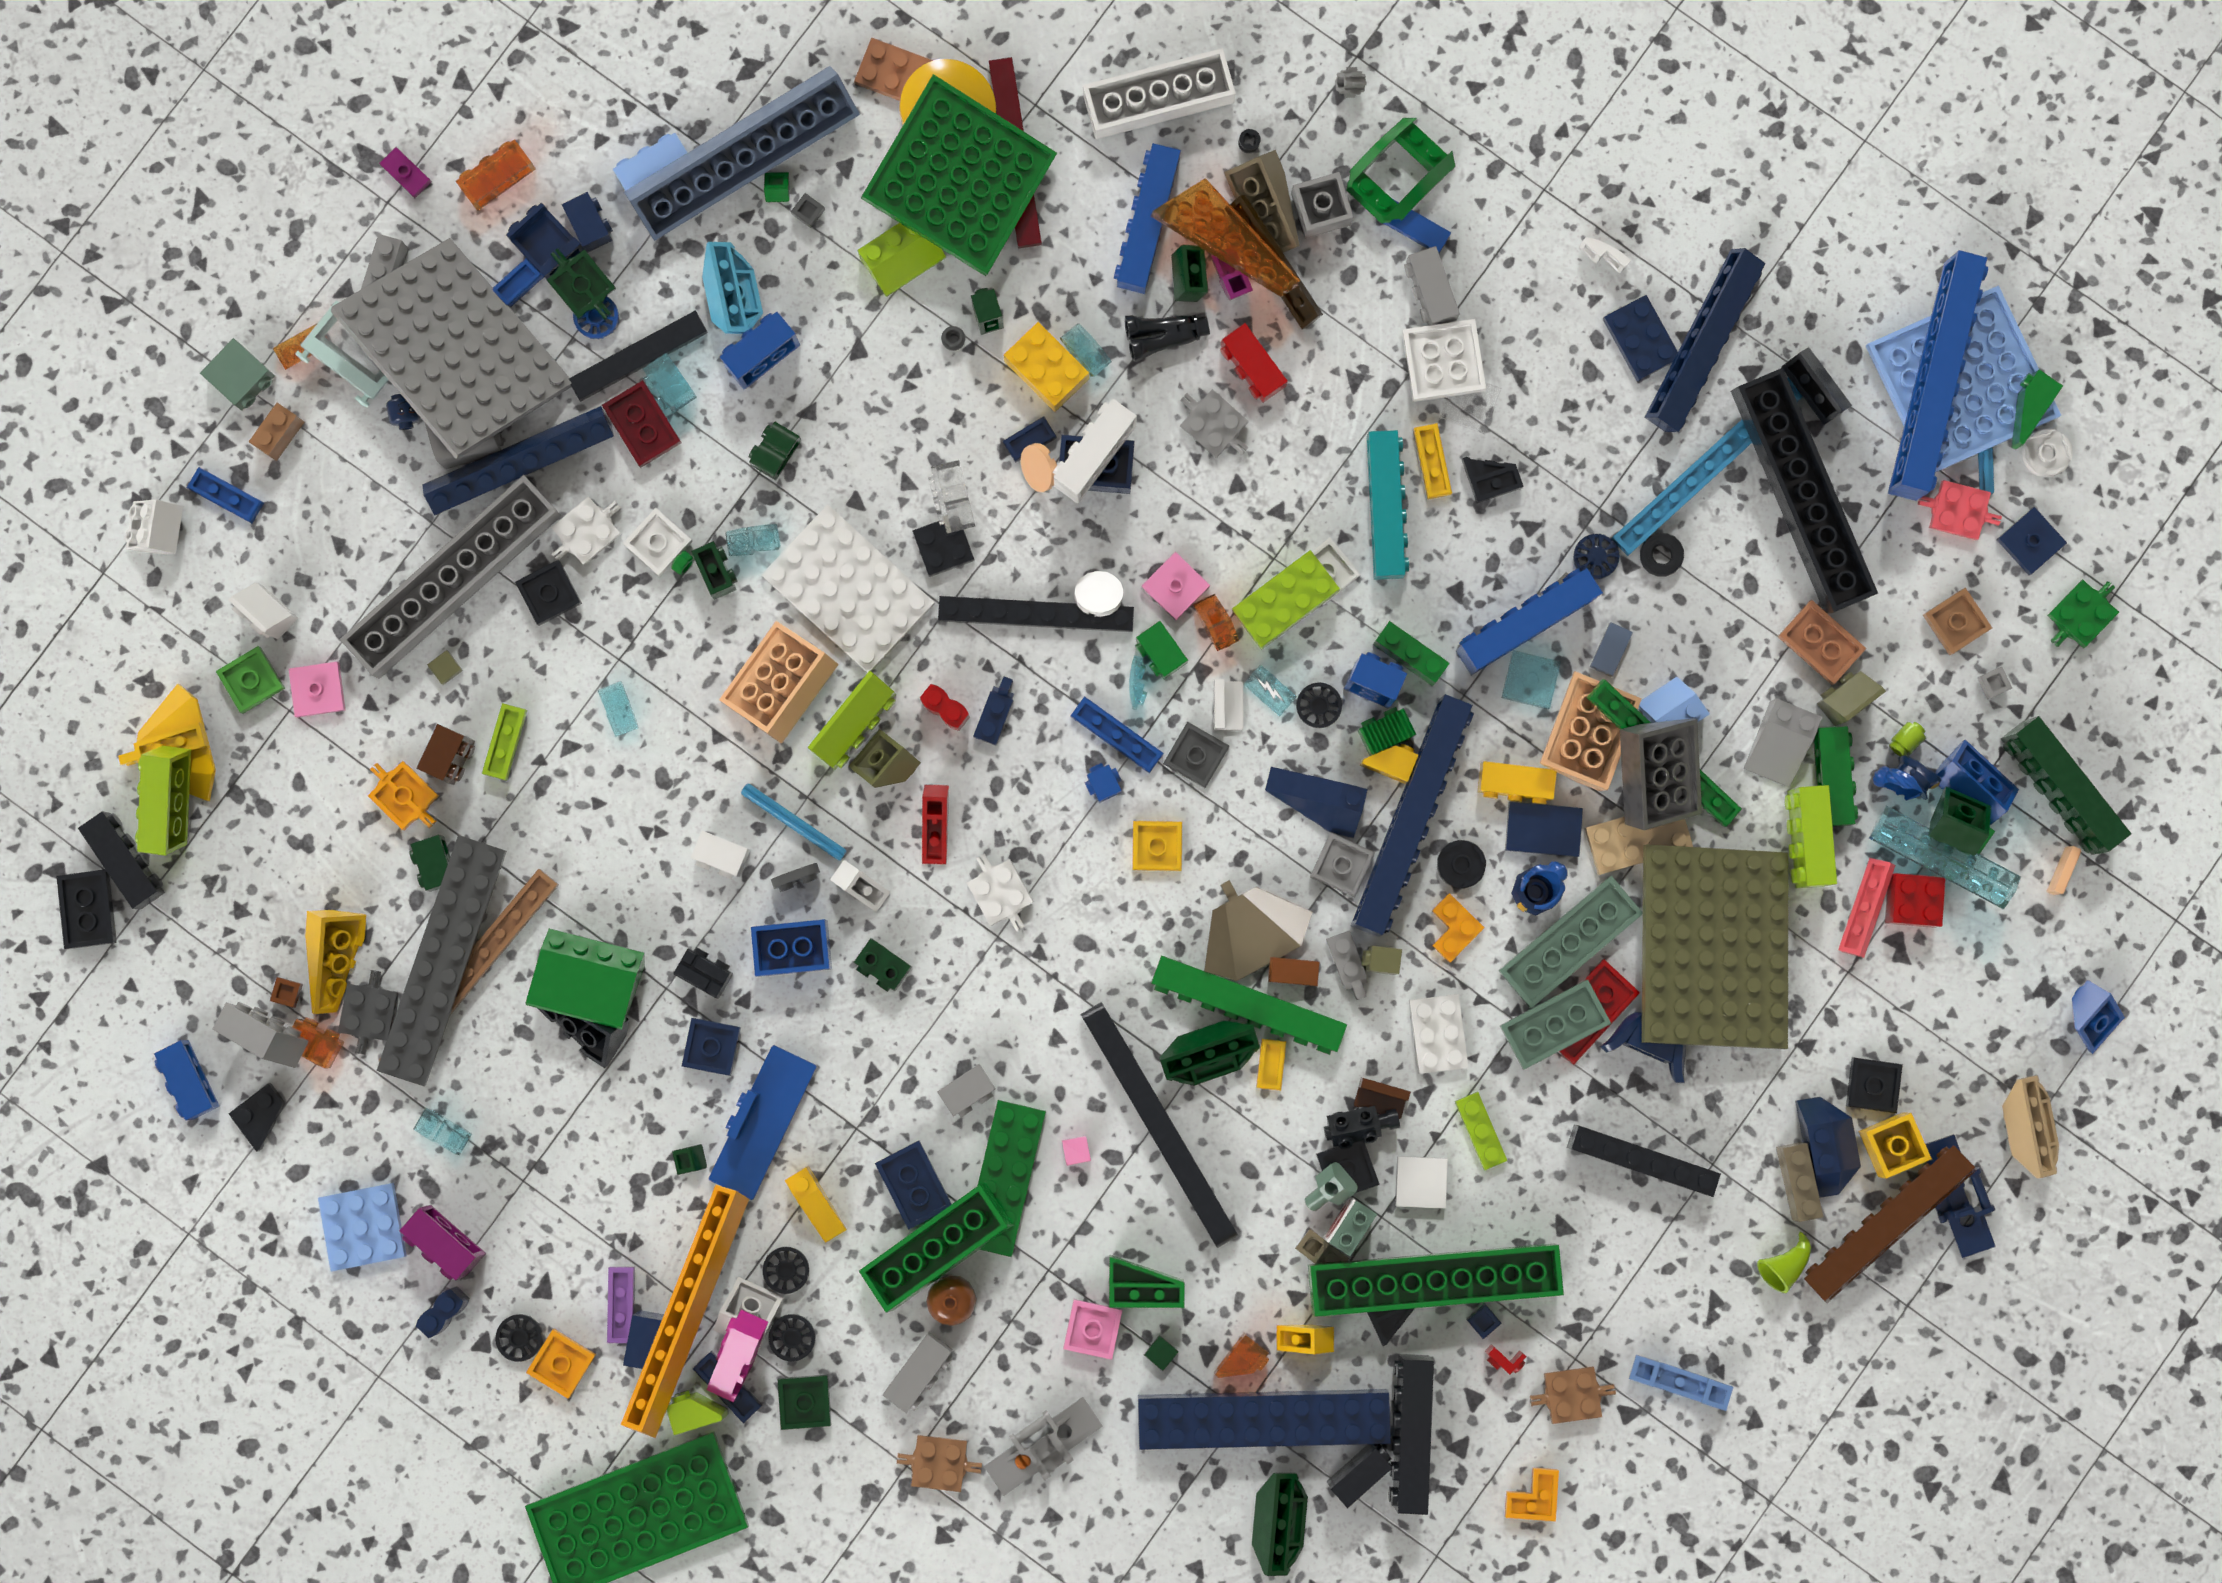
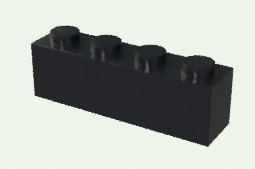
M102 811L78 827V830L131 908L141 910L165 893L161 888L163 883L155 873H151L148 868L149 862L141 853L138 854L134 848L136 843L128 833L125 834L120 827L122 826L120 819L114 813Z

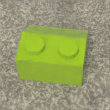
M689 1390L677 1393L674 1397H671V1402L667 1408L674 1435L722 1421L729 1414L728 1408L698 1392L690 1394Z

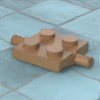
M1593 1366L1544 1373V1394L1530 1395V1400L1540 1399L1530 1403L1531 1406L1546 1404L1550 1411L1552 1424L1602 1417L1601 1396L1616 1395V1390L1606 1391L1615 1389L1614 1384L1599 1386Z
M917 1435L916 1449L913 1455L898 1453L897 1458L907 1460L897 1459L896 1463L911 1465L913 1472L911 1486L955 1492H961L962 1481L966 1472L981 1474V1469L972 1467L982 1468V1463L967 1462V1441Z

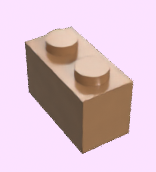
M277 402L251 437L249 443L277 461L305 422Z

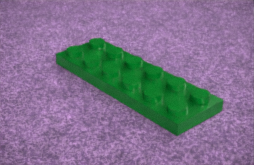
M1002 1100L997 1101L978 1185L986 1184L1013 1226L979 1250L1012 1257L1046 1113L1044 1110Z

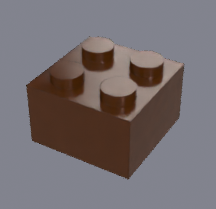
M437 724L416 769L454 785L456 781L459 782L464 774L465 768H463L466 759H470L474 753L475 746L473 744L475 740Z

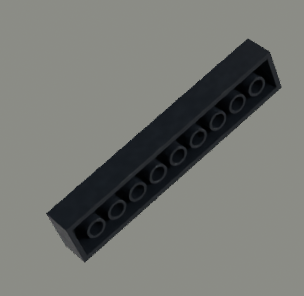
M1783 368L1731 390L1730 392L1823 610L1827 614L1834 613L1878 594Z

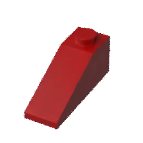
M924 785L922 795V864H947L949 785Z

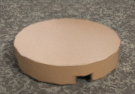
M1034 443L1024 448L1021 454V468L1031 488L1037 492H1045L1054 486L1053 477L1055 474L1053 471L1057 464L1054 458H1050L1049 453L1051 452L1047 447Z

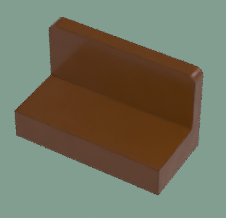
M1361 1077L1354 1106L1370 1107L1375 1105L1376 1111L1379 1114L1396 1108L1398 1117L1401 1119L1405 1103L1409 1101L1411 1091Z

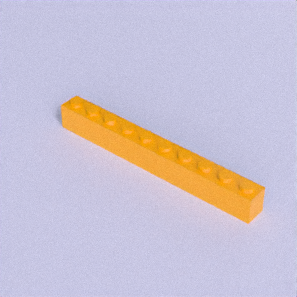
M719 1185L714 1187L622 1419L621 1425L653 1438L657 1436L749 1201L747 1197L738 1191Z

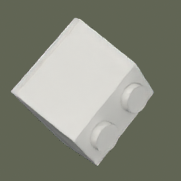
M738 1277L719 1312L713 1330L725 1335L731 1318H737L740 1310H744L768 1321L760 1344L761 1347L781 1305L783 1296Z

